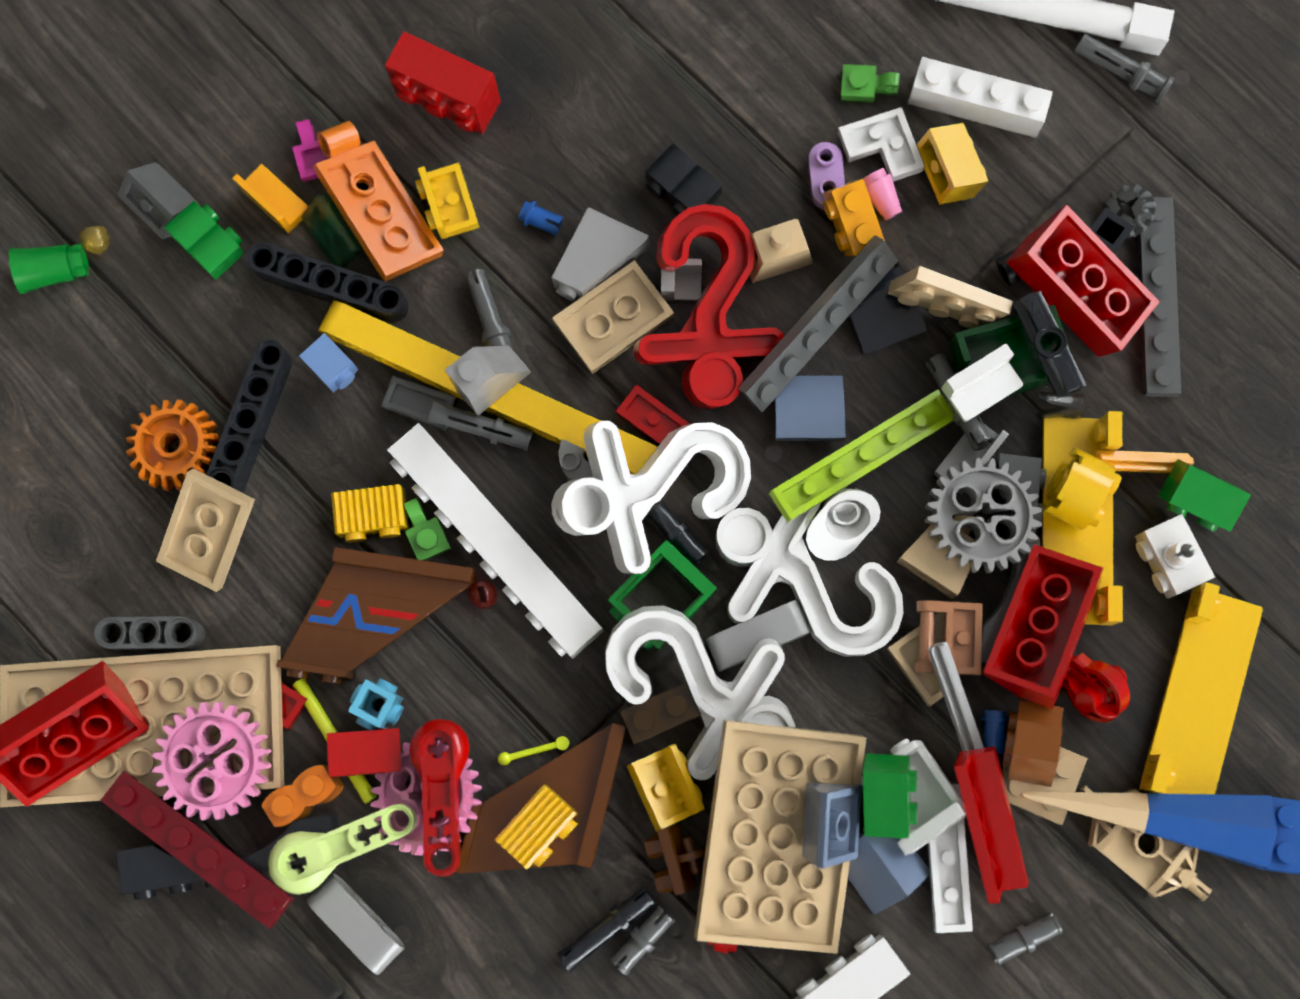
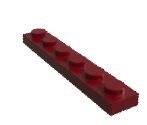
M123 771L101 798V802L267 928H273L294 898L275 885L266 876L181 812L175 810L173 806L129 773Z

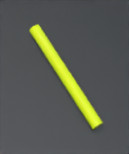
M300 679L292 685L296 692L307 698L305 707L327 741V733H338L306 680ZM365 775L348 776L365 804L377 797L375 793L371 792L372 787Z

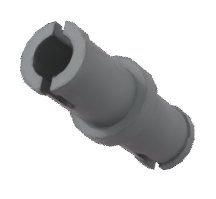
M661 905L656 907V910L639 929L635 927L630 932V939L610 958L614 966L619 965L617 969L624 975L629 974V971L647 951L651 953L656 948L654 943L676 921L671 914L667 915L668 911Z
M1050 912L1026 926L1020 924L1014 927L1013 933L987 944V948L997 966H1001L1002 963L1024 952L1030 954L1036 951L1035 946L1063 934V931L1055 915Z

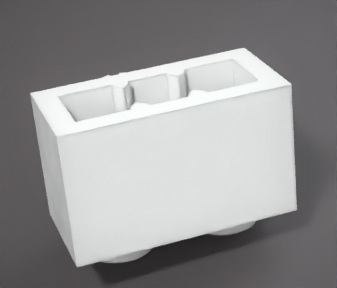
M1183 514L1135 536L1137 540L1136 549L1143 561H1148L1154 573L1152 575L1153 583L1160 593L1165 594L1167 599L1215 578Z

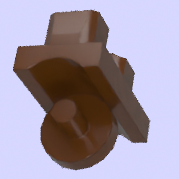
M679 824L657 831L658 835L644 841L646 853L650 860L661 856L665 858L667 870L654 874L655 885L659 893L674 891L676 896L696 888L693 874L702 872L698 858L705 856L706 848L695 850L692 837L682 838Z

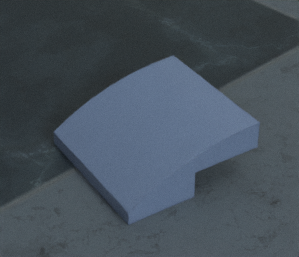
M795 376L774 399L775 441L845 440L843 376Z

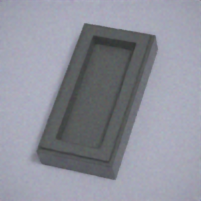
M392 376L381 408L446 431L447 426L428 422L430 410L434 400L438 401V403L455 407L457 398Z

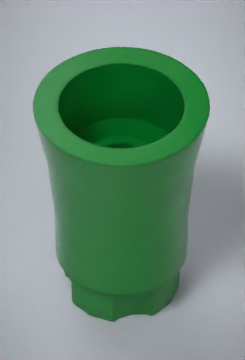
M82 244L9 249V265L12 278L21 295L42 287L89 276V262Z

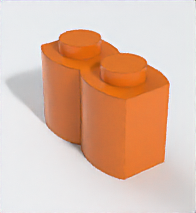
M316 765L303 771L292 785L283 786L273 791L266 797L261 806L274 827L289 826L296 820L305 819L311 813L314 806L323 805L335 799L343 790L344 784L339 777L329 776L328 765Z

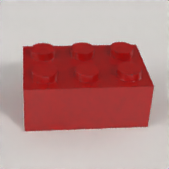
M403 31L385 64L396 96L400 100L410 105H413L414 102L422 105L431 115L440 119L445 116L467 132L475 130L483 134L501 102L494 73Z

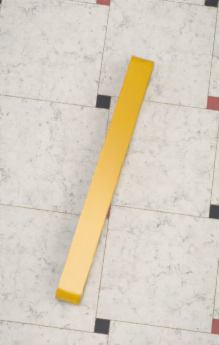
M339 301L332 302L318 329L319 333H325L331 340L465 401L456 391L445 371L460 356ZM519 383L485 410L524 429L533 430V433L559 445L562 439L584 449L586 457L588 456L583 438L584 431L589 425L600 422V420ZM618 429L629 474L637 475L658 447Z

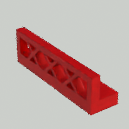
M992 746L960 751L954 765L988 904L1000 903L1002 891L1028 888L1029 884L996 747Z

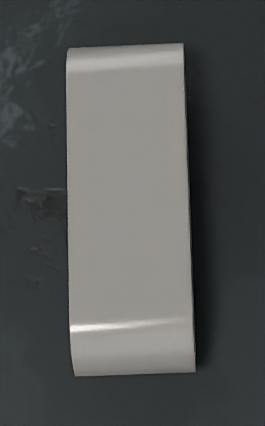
M794 600L705 639L718 671L721 672L745 662L756 644L763 639L771 638L782 646L812 631L799 601Z
M332 873L307 899L311 909L373 973L379 975L405 949L398 936L337 874Z

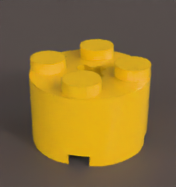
M1073 448L1068 453L1073 456V459L1069 464L1062 461L1049 484L1045 497L1051 499L1050 504H1042V511L1083 530L1088 525L1096 527L1100 523L1105 513V508L1102 505L1107 495H1113L1117 490L1121 476L1115 473L1116 469L1114 466L1077 448Z

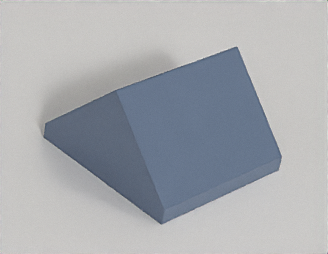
M806 783L802 856L815 867L824 869L858 858L862 785Z
M863 831L859 834L858 858L850 860L848 880L873 915L908 897L930 875V869L917 851L909 855L904 854L898 845L900 838L864 836Z

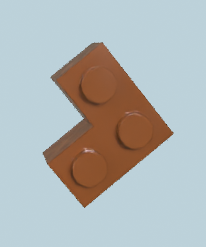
M1020 700L1018 712H1010L1008 735L1002 766L1009 767L1008 779L1047 787L1052 786L1060 753L1063 707L1054 706L1053 709L1034 702Z

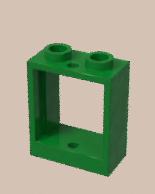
M665 540L651 555L648 569L643 573L632 574L608 599L609 604L612 606L608 612L618 622L626 614L630 613L631 611L622 602L663 560L699 594L683 612L689 620L717 592V587L670 542ZM651 639L642 645L648 651L654 647L659 652L668 642L661 639Z

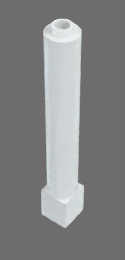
M937 0L1121 41L1120 47L1154 55H1159L1169 40L1175 11L1135 2L1131 8L1099 0Z

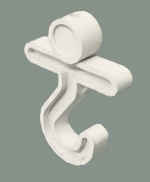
M610 421L596 422L589 425L583 434L593 478L575 479L561 485L555 492L551 503L552 515L556 524L564 532L574 536L598 534L607 530L617 569L625 574L643 573L650 566L651 556L642 520L654 503L662 499L693 455L697 452L705 454L712 461L715 470V477L711 486L697 494L692 501L693 513L700 519L720 518L728 512L735 510L746 496L751 480L750 459L742 441L729 429L712 422L693 423L668 433L638 474L632 475L629 474L617 427Z
M821 503L788 523L782 515L773 531L767 518L759 511L751 508H737L728 512L719 523L715 535L716 548L720 556L727 563L737 567L751 566L727 607V614L734 623L740 624L753 618L771 587L775 583L783 582L791 587L796 600L799 601L811 628L812 637L827 651L844 657L865 656L884 647L897 633L904 614L902 593L895 578L880 564L875 562L864 564L855 575L857 587L868 596L871 602L872 612L869 620L860 627H851L843 624L837 618L816 565L811 560L802 538Z
M643 606L626 614L612 629L606 645L607 674L615 690L633 704L646 702L651 694L650 678L638 667L634 659L637 649L644 642L651 639H661L668 642L674 648L705 724L687 754L688 771L695 779L706 780L717 770L724 719L795 728V723L788 707L777 698L764 696L785 661L783 650L776 640L768 638L759 641L732 682H726L715 674L696 625L682 612L666 606Z

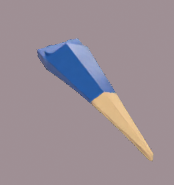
M1025 791L1020 794L1024 799L1150 834L1260 870L1300 875L1299 800L1277 798L1271 795Z

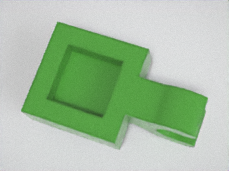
M843 64L840 101L874 102L875 93L897 95L900 73L886 72L876 75V66Z
M417 498L404 503L405 509L414 527L406 530L405 533L417 560L427 561L452 549L437 517L427 520Z

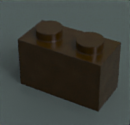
M686 683L651 697L644 703L635 704L620 711L634 745L700 717Z

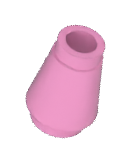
M884 168L863 178L871 203L883 217L884 221L903 212L891 174L887 175Z

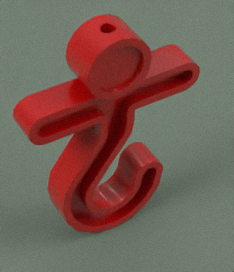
M702 204L687 208L666 225L658 239L656 261L664 271L671 272L677 270L686 263L689 256L690 243L693 238L702 236L712 239L719 246L722 254L721 264L693 307L691 315L679 333L646 335L635 343L633 354L638 362L645 365L690 362L682 376L684 395L692 404L699 408L714 409L730 404L740 393L738 387L743 383V375L740 366L735 360L765 358L781 341L784 334L777 328L731 330L727 327L726 313L753 270L755 247L751 232L739 216L722 206Z

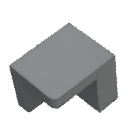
M687 259L685 264L671 272L661 269V296L665 301H698L701 296L702 259Z

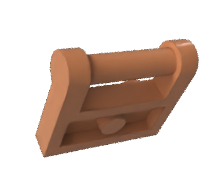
M917 601L916 612L920 613L919 661H915L916 673H935L928 648L933 645L934 613L944 614V642L950 648L958 674L981 675L983 603Z

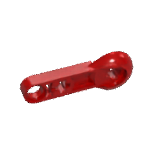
M434 719L421 725L412 736L409 747L411 762L422 781L424 864L429 872L440 877L452 875L460 864L458 780L468 760L470 749L468 736L462 727L446 719ZM439 740H443L442 743L446 746L448 745V750L442 752L441 758H437L435 753H431V748L437 747ZM443 812V815L450 819V824H446L443 827V837L451 838V843L436 842L432 844V838L440 839V830L432 825L433 820L439 819V813ZM447 849L452 856L451 863L446 869L437 870L432 862L433 856L438 850Z

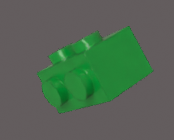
M1177 459L1158 496L1168 502L1166 509L1178 515L1183 514L1186 517L1189 512L1198 516L1196 523L1216 532L1219 526L1231 532L1251 494Z
M866 754L863 767L864 836L909 839L910 825H917L918 803L911 802V792H917V770L910 769V755Z

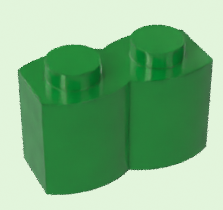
M192 201L164 228L216 281L245 254L239 246L243 240L229 226L225 230L216 223L220 217L207 204L200 207L195 201Z

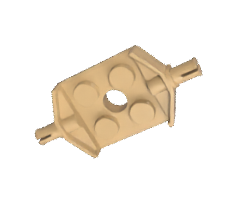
M1086 785L1080 789L1082 792H1093ZM1130 789V790H1128V791H1126V792H1123V793H1140V792H1139L1137 789ZM1092 818L1088 845L1095 847L1149 892V896L1156 898L1180 887L1187 888L1201 901L1208 898L1206 894H1211L1212 889L1196 877L1195 867L1198 849L1153 836L1156 842L1155 848L1151 853L1145 854L1138 846V839L1144 834L1143 832Z

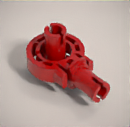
M1083 652L1080 655H1073L1062 686L1068 690L1072 704L1082 715L1090 720L1100 723L1114 720L1128 707L1130 702V691L1125 671L1119 666H1111L1103 661H1092Z

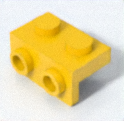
M459 163L427 172L424 166L418 168L421 179L415 180L421 200L428 199L430 210H426L425 214L431 230L437 229L441 239H445L480 228Z
M672 744L627 765L656 832L705 809L702 803V793L699 787L693 783L687 770V760L684 754L678 750L676 744Z

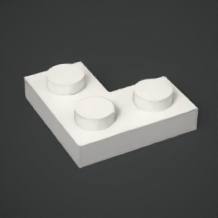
M902 107L838 128L837 133L848 162L880 152L888 174H891L893 181L923 172L924 164Z

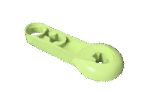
M397 804L327 833L301 831L289 833L278 840L270 851L268 860L269 874L275 885L285 892L293 894L311 892L321 885L338 864L412 833L417 824V815L409 805ZM396 810L404 811L409 818L408 826L403 831H396L390 825V817ZM381 816L382 828L388 835V838L384 839V832H380L370 837L371 844L369 845L366 840L359 841L358 834L362 832L361 826L364 824L366 829L375 828L381 825L377 820ZM295 853H297L298 857H305L307 860V864L302 866L305 869L302 873L299 868L293 869L291 867V861L296 860L293 857Z

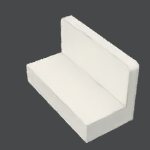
M1007 344L1002 345L949 378L942 386V391L964 422L971 420L1023 386V382L1009 363L1014 354Z

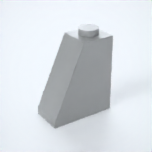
M588 207L552 276L554 288L557 289L556 292L571 301H574L575 298L580 299L632 261H636L644 255L649 248V235Z
M509 345L472 347L445 369L456 391L477 416L531 373L529 368Z

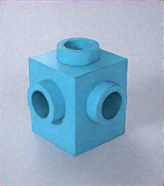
M381 678L378 679L377 683L365 679L363 685L359 684L350 699L352 705L348 712L358 716L356 723L369 730H376L377 727L387 729L390 724L394 726L399 720L404 706L400 705L403 697L395 694L398 689L397 686ZM383 699L385 703L381 711L377 712L374 707L375 702Z

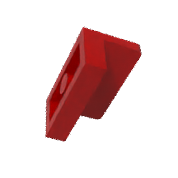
M399 728L327 733L328 772L330 777L400 772L402 769Z

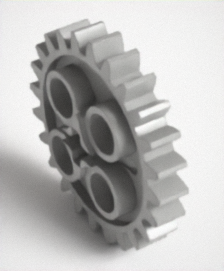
M976 458L971 468L964 460L959 464L960 473L951 467L946 471L949 480L941 476L936 481L942 490L932 489L929 492V495L936 502H928L925 505L927 510L934 512V515L925 519V523L935 524V529L928 536H939L941 541L935 546V549L939 550L946 547L949 550L945 557L946 561L954 556L959 557L957 568H962L967 562H971L972 573L977 572L981 564H983L986 573H991L994 570V563H996L1002 571L1008 568L1007 559L1016 564L1021 561L1018 552L1026 555L1031 551L1025 541L1035 542L1039 538L1031 532V529H1037L1042 526L1040 521L1033 519L1034 515L1042 512V508L1033 507L1031 504L1039 495L1027 494L1026 490L1032 484L1031 481L1020 484L1018 479L1020 478L1021 471L1019 470L1013 475L1008 474L1009 463L1007 462L1000 469H996L994 458L988 461L986 467H983L980 458ZM992 489H999L1005 494L1006 503L1004 505L994 502L991 496ZM957 492H965L970 496V507H962L958 504L956 500ZM981 509L983 514H993L1007 510L1014 512V516H992L985 522L983 517L959 521L952 519L953 515L970 516L976 514ZM998 523L1004 524L1009 528V540H1003L996 534L995 528ZM962 526H968L974 531L975 541L973 543H968L961 538L960 528Z

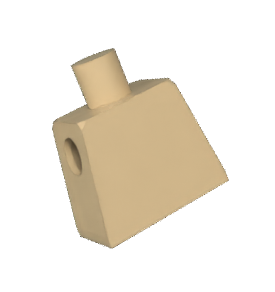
M798 219L774 225L751 234L755 247L754 267L750 273L752 283L813 264Z
M956 515L953 520L959 521L974 517L972 515ZM931 524L898 559L897 563L953 599L960 593L971 568V562H967L962 568H957L959 557L954 556L946 561L945 557L949 550L946 547L939 550L935 549V546L941 541L939 536H928L935 529V524ZM962 526L960 528L961 538L968 543H973L975 540L968 536L972 529L968 526Z

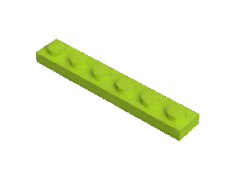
M938 389L769 492V495L788 523L953 422L954 414Z

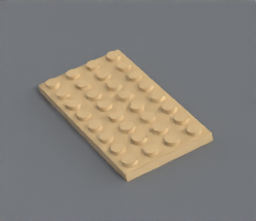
M278 645L0 665V725L103 660L125 684L149 728L143 734L30 805L100 801L123 771L132 775L159 797L164 796L169 790L168 786H156V783L164 778L163 773L152 772L153 768L161 765V760L152 757V754L163 752L164 748L156 742V739L168 738L169 735L164 731L163 727L164 725L177 726L173 718L175 714H182L187 718L186 707L194 706L199 712L200 703L209 702L211 709L215 702H223L225 710L229 705H237L236 716L242 712H249L250 716L247 724L253 722L260 723L255 734L267 735L268 738L260 743L261 748H268L272 751L262 756V761L268 762L272 766L271 768L262 769L260 773L268 779V782L256 783L255 786L259 790L277 789L284 786L281 668L276 667L277 661L281 660V651ZM215 725L209 733L210 740L214 744H218L221 739V731ZM233 739L221 753L210 754L211 761L201 769L190 774L187 778L188 782H192L193 778L202 769L214 767V759L233 748L237 744V740ZM185 749L182 753V762L186 767H190L193 762V755L188 749ZM234 754L231 759V766L238 773L243 767V760L240 755ZM207 777L203 783V789L206 793H214L215 783L210 777ZM0 783V807L25 806Z

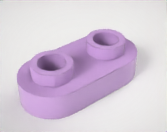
M821 142L811 149L808 158L811 198L814 204L821 209H824L823 201L825 200L823 187L832 186L836 188L845 184L842 153L836 145L829 142ZM828 154L831 160L828 162L822 161L820 156Z

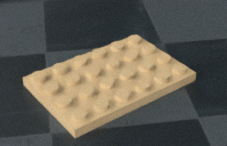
M723 720L694 938L697 941L838 954L850 861L822 869L815 867L802 856L806 783L860 785L866 737L854 734Z

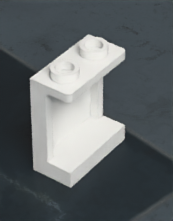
M907 738L890 750L893 755H910V769L917 770V792H911V802L918 803L917 825H910L909 839L900 838L898 842L905 855L913 854L966 817L963 800L923 742L920 740L910 742ZM863 776L861 777V783H860V785H862V787H863Z

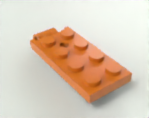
M350 121L317 133L320 149L329 159L314 164L313 170L383 281L386 282L442 257L444 249L375 141L360 146L359 134ZM358 183H365L369 189L360 190L356 185Z

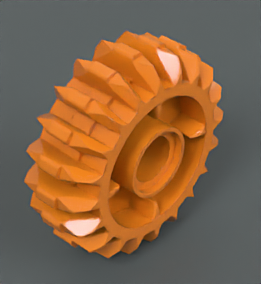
M163 400L162 410L155 404L150 405L151 415L147 416L144 413H139V418L143 420L140 426L130 424L131 429L136 432L135 436L126 437L127 442L134 445V447L126 451L127 456L135 458L130 463V466L136 471L140 470L138 477L143 481L149 480V485L153 488H158L161 485L164 491L170 492L173 486H175L177 490L181 491L188 471L196 469L207 474L204 469L207 465L210 466L211 456L215 454L217 448L213 444L218 443L221 436L217 433H212L217 428L216 423L208 421L209 414L206 411L198 412L199 407L194 403H190L186 407L184 401L177 400L173 406L170 401ZM179 438V448L175 452L169 453V443Z

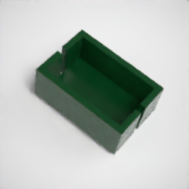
M1055 305L1048 306L1058 327L1063 330ZM1017 316L957 332L949 342L958 372H961L1002 345L1007 344L1014 354L1009 363L1023 382V386L1011 395L1049 385L1040 363L1032 356L1031 345ZM1049 338L1040 340L1043 350L1047 352L1057 351V346L1053 351L1051 348L1052 345L1056 344L1054 340Z

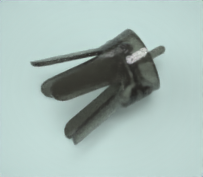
M1044 383V386L1052 389L1050 385ZM1039 392L1038 397L1040 399L1046 400L1051 404L1063 406L1064 408L1041 410L1036 416L1042 417V419L1057 417L1081 419L1084 408L1090 409L1091 406L1085 405L1084 393H1074L1057 400L1054 393Z

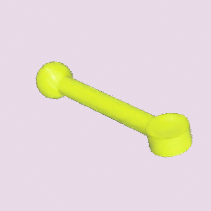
M560 736L552 743L511 754L502 752L498 755L497 761L500 765L507 766L512 760L557 748L559 750H566L569 747V740L564 736Z

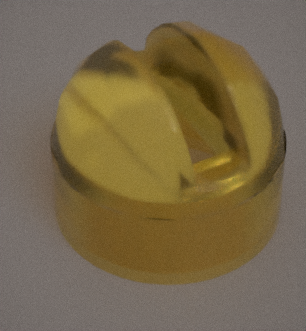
M104 226L90 227L79 234L82 245L89 252L101 254L109 247V235Z

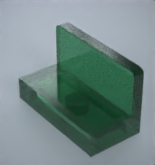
M330 195L315 196L301 217L333 265L346 268L356 253L364 249Z

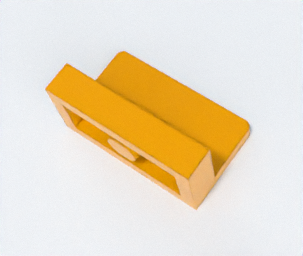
M263 164L246 180L238 174L232 178L240 190L287 234L311 212L309 206Z

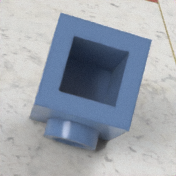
M325 333L299 355L333 393L338 388L344 389L354 380V374L358 371L354 363Z

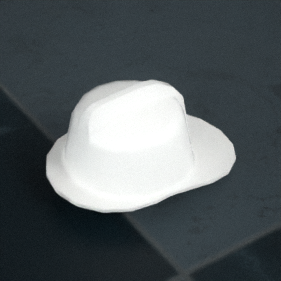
M844 488L827 498L823 508L814 517L807 529L806 541L809 550L816 557L823 560H838L850 554L879 521L880 508L876 499L871 494L857 488Z

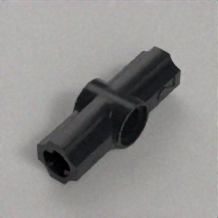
M1033 292L1014 302L1012 308L1031 345L1032 356L1040 363L1056 399L1065 398L1085 388L1087 385L1067 346V336L1058 327L1042 292ZM1045 338L1054 340L1058 347L1057 351L1047 352L1043 350L1040 340Z

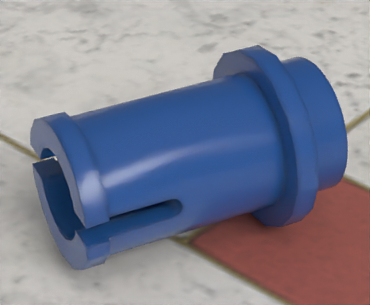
M526 201L518 219L523 221L524 226L530 224L552 234V236H556L559 231L558 227L547 221L561 226L564 217L537 206L536 201L532 203Z
M984 710V717H981L980 720L984 721V748L995 746L997 754H1004L1005 722H1009V718H1006V711Z

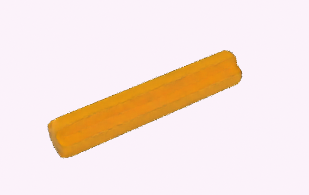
M1097 450L1093 455L1114 466L1116 471L1170 473L1177 459L1190 465L1194 464L1193 458L1188 453Z

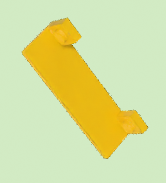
M1108 411L1099 419L1045 417L1043 419L1042 469H1046V482L1042 490L1043 504H1050L1051 499L1045 497L1046 491L1062 461L1069 464L1073 459V456L1068 454L1073 448L1093 456L1097 450H1118L1122 447V412ZM1108 494L1102 505L1105 508V513L1100 523L1096 527L1088 525L1083 530L1043 511L1042 547L1103 567L1101 583L1085 624L1112 626L1123 622V586H1113V495Z
M1208 582L1193 587L1142 775L1140 790L1154 794L1215 795L1263 611L1261 606L1219 594L1220 586Z

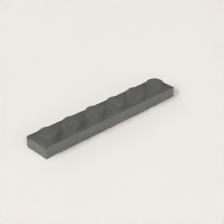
M1154 197L1156 214L1153 222L1144 232L1137 235L1139 281L1160 301L1140 326L1143 396L1178 397L1181 394L1174 203L1173 197Z
M875 235L738 387V390L754 408L763 413L898 262V259L884 239Z

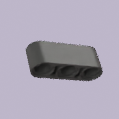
M182 616L108 617L99 621L95 626L94 638L101 647L116 651H190L202 645L205 639V629L198 621ZM154 625L156 629L155 638L147 643L144 637L145 631L148 627ZM185 625H189L191 635L187 641L181 642L179 631ZM119 626L121 636L118 641L112 643L110 633L114 627Z

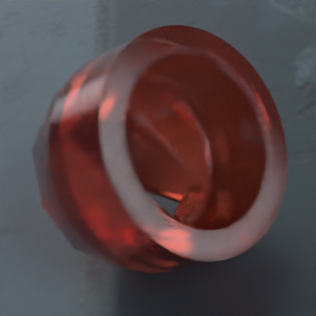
M478 581L470 588L469 598L471 603L477 608L488 609L496 603L498 592L492 583ZM484 585L487 602L481 603L478 587Z

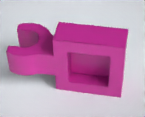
M307 119L296 122L302 145L292 147L303 182L317 179L318 176L313 170V165L329 159L321 151L318 140L316 141L313 126L310 124V120Z

